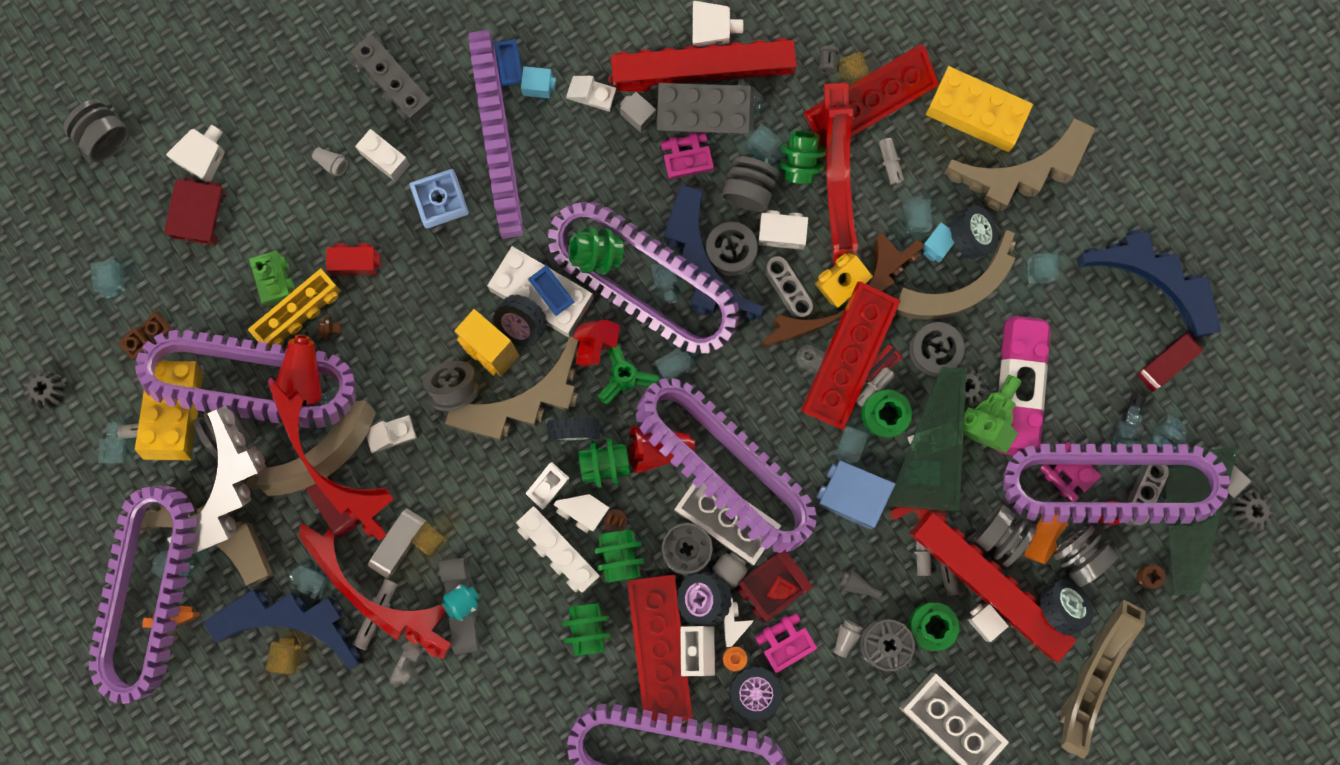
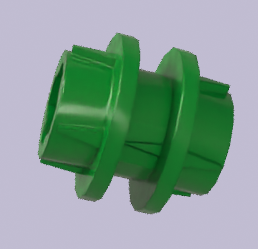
M804 130L791 131L789 141L780 144V150L787 154V156L781 157L778 165L785 170V179L787 181L798 184H810L815 181V174L824 171V163L817 160V158L824 157L827 149L819 144V134Z
M586 226L583 231L574 233L570 239L568 249L569 261L572 263V266L579 267L582 273L590 274L595 269L597 274L606 275L609 270H614V268L620 266L624 252L623 242L620 236L613 235L610 229L602 228L597 233L595 227Z
M881 390L872 393L865 400L861 412L864 426L869 432L879 437L900 435L907 429L912 416L909 401L904 395L894 390ZM885 403L894 412V416L889 419L888 424L879 417V410L884 407Z
M609 438L607 439V447L597 449L595 441H590V449L578 452L583 482H596L597 488H602L601 479L612 478L615 486L619 485L618 478L630 475L626 444L613 445L612 439Z
M624 530L598 536L600 548L594 549L595 554L604 555L605 564L597 566V570H603L605 582H617L641 576L639 564H644V558L635 559L634 548L642 547L641 542H635L634 531Z
M599 603L568 607L569 621H562V626H571L572 637L564 638V643L573 644L574 656L605 652L604 638H611L612 636L611 632L603 633L601 621L610 620L609 615L601 616Z
M924 603L917 606L911 613L908 620V629L911 631L915 644L918 647L928 651H942L949 648L956 641L959 633V621L956 614L948 606L941 603ZM931 616L941 623V629L937 631L936 637L927 634L925 630V624L930 621Z

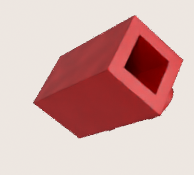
M360 243L357 244V247H348L346 244H334V247H327L326 271L330 275H377L378 268H381V254H378L377 250L371 247V244Z

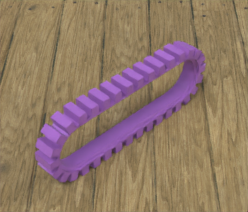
M488 29L469 32V47L500 234L502 239L523 236L521 207L491 31Z
M581 202L566 206L560 211L562 215L554 217L551 223L558 228L549 229L548 238L556 239V242L548 245L550 252L559 250L560 253L554 258L559 265L568 262L564 270L569 274H575L580 269L579 267L572 266V263L569 261L568 228L575 219L589 217L610 229L713 298L719 304L722 311V323L719 330L709 337H699L691 334L605 275L597 274L595 269L590 274L580 271L577 279L585 283L592 278L589 287L595 291L604 286L601 295L609 299L616 294L612 303L618 307L628 302L629 304L624 311L630 315L640 310L641 312L636 319L642 323L652 318L653 320L649 327L654 331H658L664 326L665 329L661 335L666 339H670L676 334L677 337L673 343L681 348L686 342H689L687 351L696 353L701 349V354L709 353L714 348L717 350L726 344V340H730L736 332L731 327L735 328L738 326L740 316L731 314L739 311L737 302L728 304V300L734 296L729 289L722 294L719 292L723 283L715 279L708 285L707 282L711 275L703 271L696 277L695 273L699 269L697 266L691 263L684 269L685 258L678 255L672 261L670 258L674 254L673 250L666 247L659 252L658 250L662 245L661 242L653 239L647 244L646 242L650 237L649 234L641 231L635 236L634 234L638 227L628 223L623 228L622 226L626 219L620 215L614 216L611 220L610 218L614 211L610 208L604 207L600 210L601 204Z
M178 330L168 331V339H165L162 333L154 336L157 344L154 345L147 341L142 347L145 353H138L136 358L138 365L135 366L136 374L147 395H151L152 399L159 403L164 399L167 406L176 407L179 401L181 407L191 409L194 403L196 410L206 411L208 405L211 412L226 405L234 416L238 409L242 418L250 419L253 411L256 420L265 421L268 413L270 422L280 423L281 417L273 400L167 384L159 381L154 374L158 362L173 352H190L281 367L285 355L282 345L273 344L270 351L267 343L258 342L255 349L251 340L244 339L242 346H240L238 338L229 337L226 344L224 337L220 335H214L211 341L207 333L200 332L198 338H196L194 331L185 330L181 338ZM316 352L318 371L336 379L339 382V391L336 397L325 405H302L299 415L300 427L309 428L312 420L315 421L316 428L326 427L325 419L327 418L333 425L340 421L338 412L346 417L351 411L350 404H355L356 386L349 366L345 362L341 364L340 358L334 355L328 360L326 352Z
M665 378L649 386L636 407L639 410L636 413L637 422H643L639 427L644 435L652 433L648 441L653 446H656L659 442L664 445L659 451L665 457L670 453L674 455L670 461L674 466L678 467L683 463L685 468L681 472L687 478L693 473L696 478L692 483L699 488L704 483L707 489L703 493L709 499L715 494L718 497L714 502L717 507L721 509L726 504L730 509L725 514L731 520L737 515L740 518L736 523L739 528L743 530L748 525L752 530L747 535L753 541L759 536L762 538L760 546L765 549L773 545V552L782 553L784 550L790 552L799 547L813 533L812 530L816 526V520L813 519L816 516L815 507H807L812 502L807 494L802 497L798 494L803 488L797 483L791 487L788 484L791 477L786 472L780 477L777 474L780 467L775 462L769 466L766 462L770 457L765 452L758 456L755 452L759 447L754 442L747 446L744 442L748 436L743 432L737 436L734 433L737 426L732 421L726 426L723 421L727 416L721 411L715 415L712 411L716 406L711 401L704 405L702 400L705 396L700 391L693 395L691 393L692 385L685 382L680 387V380L673 378L669 383ZM660 400L677 402L696 418L790 508L795 518L794 530H778L755 511L662 422L656 410L657 402Z
M1040 444L1037 453L1032 445L1025 447L1023 454L1018 451L1012 457L1005 470L1002 485L1003 491H1006L1005 499L1008 504L1016 502L1013 510L1021 515L1027 509L1026 519L1033 521L1036 520L1039 513L1042 514L1043 523H1051L1055 514H1057L1058 523H1067L1070 514H1072L1073 523H1082L1086 514H1088V523H1098L1101 514H1103L1104 523H1113L1118 514L1119 523H1129L1133 515L1134 523H1144L1148 515L1150 523H1160L1165 515V523H1175L1180 516L1181 523L1190 524L1194 517L1197 522L1206 520L1209 515L1212 517L1227 499L1229 493L1227 488L1230 485L1229 476H1223L1227 470L1223 462L1213 465L1217 456L1209 452L1204 458L1202 456L1204 448L1194 446L1192 451L1188 453L1187 444H1178L1174 452L1172 444H1163L1157 453V444H1147L1142 453L1141 444H1132L1127 453L1126 444H1116L1113 452H1111V444H1101L1098 452H1096L1095 444H1086L1083 452L1080 450V444H1071L1068 452H1065V444H1055L1053 452H1050V444ZM1038 464L1188 465L1201 470L1208 478L1210 495L1205 500L1196 503L1040 502L1033 500L1021 489L1019 478L1023 470Z
M161 485L141 488L142 490L135 491L130 495L131 499L126 500L122 506L128 513L119 514L117 523L124 525V528L116 529L114 538L121 540V542L114 543L111 549V553L117 554L118 557L110 558L108 567L115 569V571L106 573L105 582L112 584V586L103 587L102 597L109 600L100 602L98 610L106 614L97 616L95 624L103 629L94 631L92 640L100 643L91 645L89 652L90 655L96 657L95 660L89 661V670H97V674L91 676L94 685L102 683L98 691L104 697L110 695L109 700L115 703L121 701L122 704L131 703L150 696L155 692L154 689L158 688L163 681L159 676L166 674L168 665L161 663V661L169 659L171 650L163 647L173 643L174 636L167 634V632L176 629L177 621L170 618L179 616L180 607L173 603L182 601L184 593L176 590V588L185 587L187 578L179 574L189 570L190 563L182 560L192 556L193 548L187 547L186 544L195 543L196 534L190 532L189 528L197 527L196 517H188V514L195 511L192 503L183 504L187 496L181 491L175 492L176 488ZM158 502L165 506L171 514L173 532L142 673L134 685H129L121 681L115 673L113 654L143 516L146 509L152 503Z
M607 704L597 705L596 714L592 707L583 711L582 717L578 716L573 723L567 743L569 745L567 750L569 760L574 759L573 765H608L593 760L587 754L584 747V737L596 725L613 724L754 752L762 755L770 765H787L786 758L783 757L782 750L778 744L772 746V739L763 735L760 742H757V732L748 730L747 738L744 739L742 738V729L733 727L732 735L729 736L727 735V726L718 724L717 732L713 733L712 723L704 721L702 730L696 729L697 720L688 719L687 727L681 726L682 717L673 716L672 724L666 723L667 714L658 713L657 721L651 720L652 711L643 710L642 718L636 717L638 708L628 707L627 715H622L623 705L618 704L613 705L612 712L607 711Z

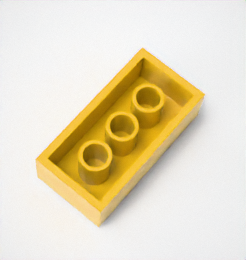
M948 66L926 115L1004 151L1010 152L1019 137L1033 104Z
M475 309L455 329L456 334L459 336L456 340L474 360L480 361L483 367L493 376L497 373L502 377L520 357L511 340Z
M159 361L155 367L154 376L159 381L167 384L201 389L203 371L196 361ZM144 391L135 451L143 460L192 459L196 430L193 421L198 416V410H196L194 403L191 409L182 408L179 401L176 407L167 406L164 399L159 403Z

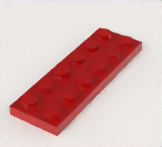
M919 44L848 86L849 107L853 108L851 137L939 86L924 45ZM824 101L803 112L810 131L820 135L819 144L825 147Z
M857 281L800 410L801 412L844 430L900 304V300L863 282Z
M675 575L628 580L643 710L652 711L651 720L657 721L658 713L667 714L666 723H672L673 716L682 717V721L693 719L688 677L681 676V621Z

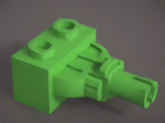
M273 251L249 259L262 304L267 307L279 304L295 290L293 280L288 278L286 272L289 269V264L285 256L282 257L280 253Z
M1008 375L999 392L991 393L988 400L980 403L975 409L967 408L957 428L970 440L1007 454L1018 434L1011 427L1013 422L1012 410L1016 405L1012 398L1022 381L1015 376Z

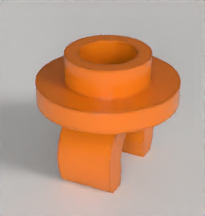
M731 647L725 651L723 663L729 670L739 671L745 667L747 655L743 649Z

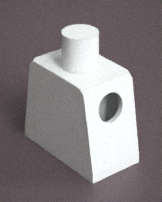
M693 1L692 46L697 48H706L710 44L727 46L729 45L730 33H743V19H730V8L728 6Z
M213 125L208 128L204 135L195 129H191L166 155L173 162L205 183L211 182L225 153L216 144L223 132Z

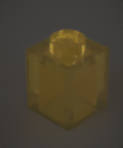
M861 51L839 60L838 70L843 82H848V86L870 74Z
M425 523L411 539V542L428 557H433L448 538L431 524Z
M280 637L279 641L271 642L266 671L287 675L295 674L301 645L294 644V639Z

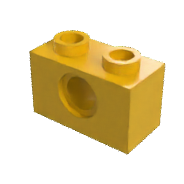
M850 253L840 256L835 262L836 265L830 270L827 269L818 276L819 280L814 283L830 304L836 307L841 306L851 297L857 281L866 284L873 277L859 258ZM842 273H845V281L842 284H839V276Z

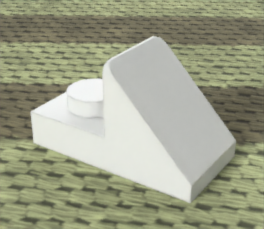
M573 76L566 99L610 112L617 90L615 87L595 82L593 76Z
M409 415L387 423L381 421L370 427L366 435L371 453L417 439Z
M551 462L526 492V495L543 510L558 492L569 483V477Z
M731 598L730 612L724 619L726 647H732L754 621L734 622V617H738V604L733 602V598Z

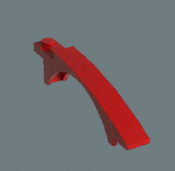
M848 82L824 84V137L827 149L825 159L833 267L840 256L848 253L857 256L858 250L850 185V137L853 108L849 107Z
M270 378L268 384L284 427L294 449L314 482L340 514L346 510L354 521L359 519L364 524L361 528L370 538L374 535L379 541L383 539L387 534L373 516L393 500L390 492L385 487L378 489L345 487L320 474L305 457L299 440L298 423L303 403L301 395L296 389L287 395Z
M305 524L300 526L299 537L309 554L332 584L364 616L397 641L402 634H405L410 642L420 644L426 648L427 653L431 656L439 657L442 660L446 657L451 643L434 633L446 615L442 604L425 610L401 611L373 603L359 594L342 574L334 551V532L328 529L322 536Z

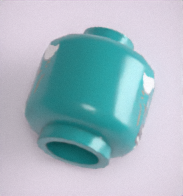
M460 584L444 595L442 606L452 620L456 618L462 621L478 610L476 601L480 598L472 586L467 588L465 585Z

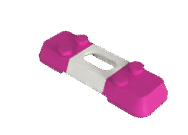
M1012 316L1007 319L1003 327L999 391L1007 376L1017 377V372L1021 367H1029L1034 370L1035 386L1034 395L1030 401L1019 400L1015 392L1012 401L1016 405L1012 410L1013 422L1011 427L1018 434L1007 454L996 450L1001 454L1014 456L1018 451L1023 454L1025 447L1032 445L1037 453L1041 444L1051 336L1050 325L1043 319Z

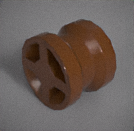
M1145 565L1137 571L1136 579L1143 588L1157 589L1164 584L1166 574L1160 566Z

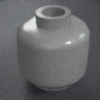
M733 552L730 554L723 553L713 566L712 572L725 580L727 585L737 587L738 582L747 573L745 566L747 562Z

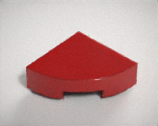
M778 575L766 597L771 600H784L791 597L799 587Z

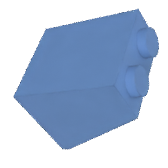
M839 461L837 465L832 464L827 473V477L830 478L827 486L822 485L816 498L820 499L817 505L868 530L875 528L895 484L843 461Z

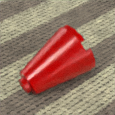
M296 335L294 339L289 340L276 383L287 395L296 389L301 398L306 400V405L320 402L322 398L315 344L309 340L310 337Z
M631 426L629 438H633L632 445H629V458L632 470L635 469L634 473H642L671 464L670 461L674 455L670 453L665 457L659 451L664 446L661 442L653 446L648 441L652 436L651 432L644 435L639 428L640 426ZM673 432L695 452V441L693 438H690L689 434Z

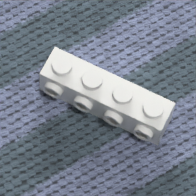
M534 506L516 522L520 527L517 531L525 540L531 538L536 545L533 548L542 558L547 555L552 560L550 566L558 575L563 572L569 578L566 583L574 592L580 590L584 593L601 577Z

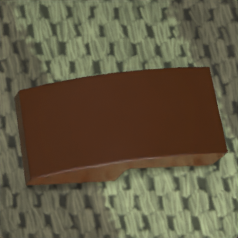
M154 312L140 327L131 329L118 344L132 360H136L138 353H145L142 347L147 341L156 345L154 336L162 333L166 337L169 334L168 331H173L174 329L160 312Z

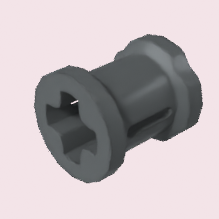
M831 45L819 47L821 55L817 71L822 74L837 73L836 55L839 54V48Z

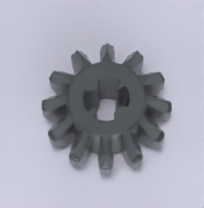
M964 367L959 369V373L953 371L951 373L953 379L946 381V384L952 386L946 390V393H953L954 396L950 400L953 402L958 398V406L960 407L964 405L965 401L968 407H971L974 401L979 403L982 400L980 395L986 394V390L980 388L986 385V381L978 380L982 373L979 372L974 376V368L972 367L967 372ZM965 382L969 384L967 387H971L967 392L963 390L965 387H961Z
M37 370L36 376L33 374L29 375L30 383H23L25 387H28V390L23 392L24 396L29 397L27 402L31 405L35 404L37 409H43L44 407L52 409L53 403L56 405L61 404L58 399L59 396H66L64 392H61L66 387V384L61 382L62 377L58 374L55 375L54 371L51 370L46 372Z
M1256 491L1252 494L1249 492L1243 493V498L1235 499L1238 506H1233L1231 509L1237 512V515L1233 516L1232 519L1240 520L1238 527H1246L1248 532H1254L1255 529L1263 531L1264 525L1270 526L1272 524L1268 517H1274L1276 514L1269 510V508L1274 507V504L1266 503L1268 496L1260 497V493Z

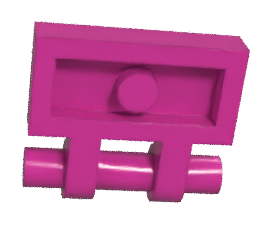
M694 132L689 133V136L676 138L675 136L670 137L667 141L660 142L662 151L669 149L672 151V154L664 155L668 179L714 170L709 146L701 148L699 146V143L707 142L706 133L697 134ZM692 146L691 150L679 152V147Z
M1070 442L1065 443V452H1068L1071 445ZM1043 464L1039 468L1045 474L1044 478L1048 482H1052L1060 490L1059 494L1063 498L1066 497L1070 502H1075L1079 498L1073 491L1076 487L1084 493L1102 477L1091 465L1055 464L1056 466L1051 468L1048 464ZM1061 471L1070 479L1068 484L1058 475Z
M797 613L790 617L785 616L781 618V622L771 628L766 627L762 630L763 633L755 637L759 645L766 641L771 645L769 649L764 651V654L775 673L817 649L805 627L797 632L793 625L801 621ZM787 630L790 636L778 643L775 636Z

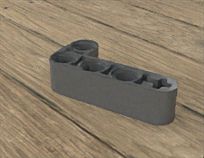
M467 558L439 561L441 581L445 583L446 593L460 584L465 585L467 588L472 586ZM475 612L462 621L456 618L452 620L449 617L454 654L479 652Z

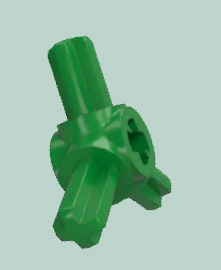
M619 345L616 348H609L607 353L613 365L611 368L612 375L609 377L610 383L600 392L598 399L603 404L608 405L620 391L625 392L631 388L635 389V385L649 387L653 383L658 382L659 376L638 372V368L633 367L629 361L625 360Z

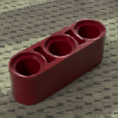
M1187 332L1136 375L1151 392H1154L1196 358L1204 349Z
M317 484L305 488L337 538L342 537L359 526L358 521H354L346 510L340 514Z

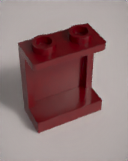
M184 178V181L176 179L164 234L171 239L216 246L218 237L214 234L222 197H226L227 192L219 183L208 181L207 184L198 183V180L192 178Z
M784 550L782 553L778 552L738 582L740 588L737 591L744 601L749 599L754 605L751 610L758 620L764 619L765 622H768L801 595L811 590L813 586L788 552ZM778 575L799 587L791 597L784 600H771L766 597Z

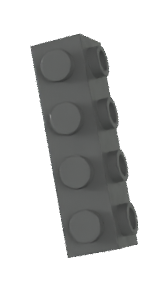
M372 34L350 51L354 57L352 63L360 72L363 69L366 71L368 81L374 88L379 86L383 90L381 94L389 104L394 103L398 107L396 112L404 121L409 119L414 125L434 108L428 96Z

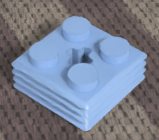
M449 169L410 183L425 228H430L469 214L454 169ZM441 194L445 198L442 199L441 203H438L435 200H437V195Z

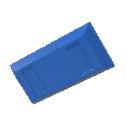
M516 39L494 42L501 86L522 83V69Z
M547 265L528 278L529 282L555 316L575 303Z

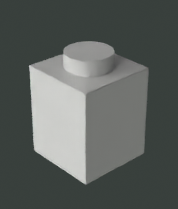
M637 92L632 96H626L620 104L621 116L640 133L656 117V109Z

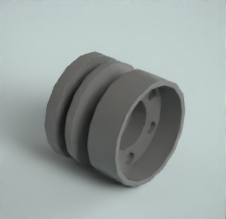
M91 99L77 106L68 115L63 125L64 133L75 144L80 146V150L94 162H101L116 154L123 147L129 136V128L119 118L113 116L112 111L99 99Z
M745 156L734 157L732 168L729 170V175L733 179L725 181L721 197L739 208L754 212H766L772 197L768 190L775 188V181L778 179L779 171L770 164L758 159Z
M237 409L234 416L235 425L238 431L243 434L247 447L255 442L257 437L248 419L242 418ZM207 411L204 413L205 420L202 417H197L193 423L204 447L218 460L216 436L208 416L210 412Z
M1001 503L984 521L972 543L984 552L989 551L995 546L993 559L998 560L1002 557L1001 565L1009 567L1026 551L1036 532V527L1032 524L1025 527L1027 520L1024 518L1013 524L1016 512L1004 503Z
M692 523L678 524L671 528L665 535L662 544V555L666 565L675 573L682 575H691L704 569L711 559L713 550L711 538L706 530ZM683 544L693 547L690 556L680 553V550L683 549Z
M1088 524L1069 534L1052 555L1055 560L1066 556L1060 562L1062 568L1071 564L1075 565L1069 572V576L1078 587H1083L1099 577L1119 556L1109 543L1099 547L1096 546L1102 535L1096 533L1089 537L1095 531V527L1092 524Z
M878 619L869 623L863 629L862 636L859 639V650L863 659L870 666L883 671H896L905 667L911 661L915 651V640L911 631L903 623L890 619ZM885 640H892V650H884L886 646L883 644V642Z

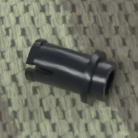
M1136 394L1130 396L1126 412L1122 413L1124 423L1136 426L1141 421L1140 414L1146 401L1143 396L1138 395L1137 398Z

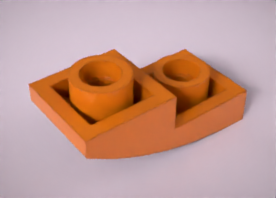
M1056 514L1051 523H1043L1041 518L1036 526V532L1031 539V543L1024 552V556L1046 564L1058 548L1056 540L1068 526V521L1067 523H1058Z
M179 606V616L171 617L170 619L177 621V625H181L200 617V612H192L193 607ZM155 613L152 614V618H143V628H152Z

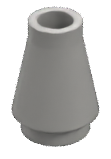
M320 147L316 148L312 154V159L317 161L332 176H341L347 169L348 161L343 155L324 150Z
M845 620L843 624H840L833 652L847 658L848 653L862 636L861 631L863 628L851 621Z

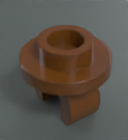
M324 316L323 321H319L318 334L323 335V340L328 339V334L340 335L342 323H329V318Z
M610 510L604 516V526L609 532L623 531L627 525V517L621 510Z

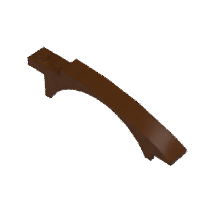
M883 232L878 235L874 241L875 266L869 286L882 292L891 288L895 282L890 276L895 278L904 270L902 267L908 261L912 264L922 256L920 252L924 245L918 239L900 253ZM845 310L830 317L815 320H799L779 315L773 322L777 330L765 338L761 345L763 348H767L821 330L841 320Z

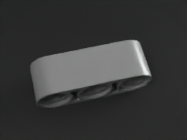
M782 257L771 258L766 267L767 278L791 316L799 320L807 319L813 309L811 299L787 261ZM778 264L782 267L783 272L775 274L771 271L770 267ZM791 284L794 286L795 292L791 294L786 293L783 290V286ZM798 303L805 304L807 312L799 313L795 305Z
M1144 465L1126 503H1156L1169 474L1167 465ZM1152 466L1158 469V478H1154L1151 475L1150 470ZM1143 487L1148 489L1150 494L1147 500L1141 496V489ZM1131 518L1129 523L1126 524L1129 526L1142 525L1144 523H1134V519Z
M406 508L370 559L368 566L389 579L424 529L427 521Z

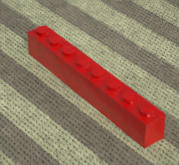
M786 38L776 39L774 42L757 40L753 41L752 44L734 42L729 44V46L710 44L706 48L687 46L682 50L664 48L658 52L641 50L634 54L618 52L615 55H611L613 87L624 89L659 86V83L684 84L795 74L794 40L788 41Z
M926 512L910 531L909 535L982 600L990 604L1000 616L1045 656L1059 663L1077 640L1072 636L1057 632L1054 627L1050 626L1047 619L1043 616L1041 608L1035 604L1036 598L1027 591L1023 593L1018 589L1019 583L1010 576L1005 577L999 572L1001 567L992 560L987 561L982 556L983 551L976 545L972 544L970 546L964 540L966 537L956 528L952 530L946 524L948 520L938 512L935 514Z

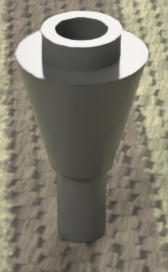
M849 569L847 572L844 571L838 581V584L841 585V591L867 594L877 600L881 598L883 593L881 590L870 586L868 582L852 569Z

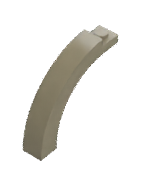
M1006 230L1001 235L988 268L976 281L962 289L944 294L919 293L903 287L897 298L900 300V304L895 314L912 319H941L963 313L982 302L1005 279L1016 259L1009 256L1016 243L1012 241L1015 233Z
M355 401L354 405L350 404L351 411L345 417L340 414V421L335 423L327 436L305 454L310 464L324 477L329 476L342 466L354 454L367 435L376 413L367 401ZM300 457L283 465L265 468L257 474L242 480L249 488L261 489L267 496L289 494L316 484Z

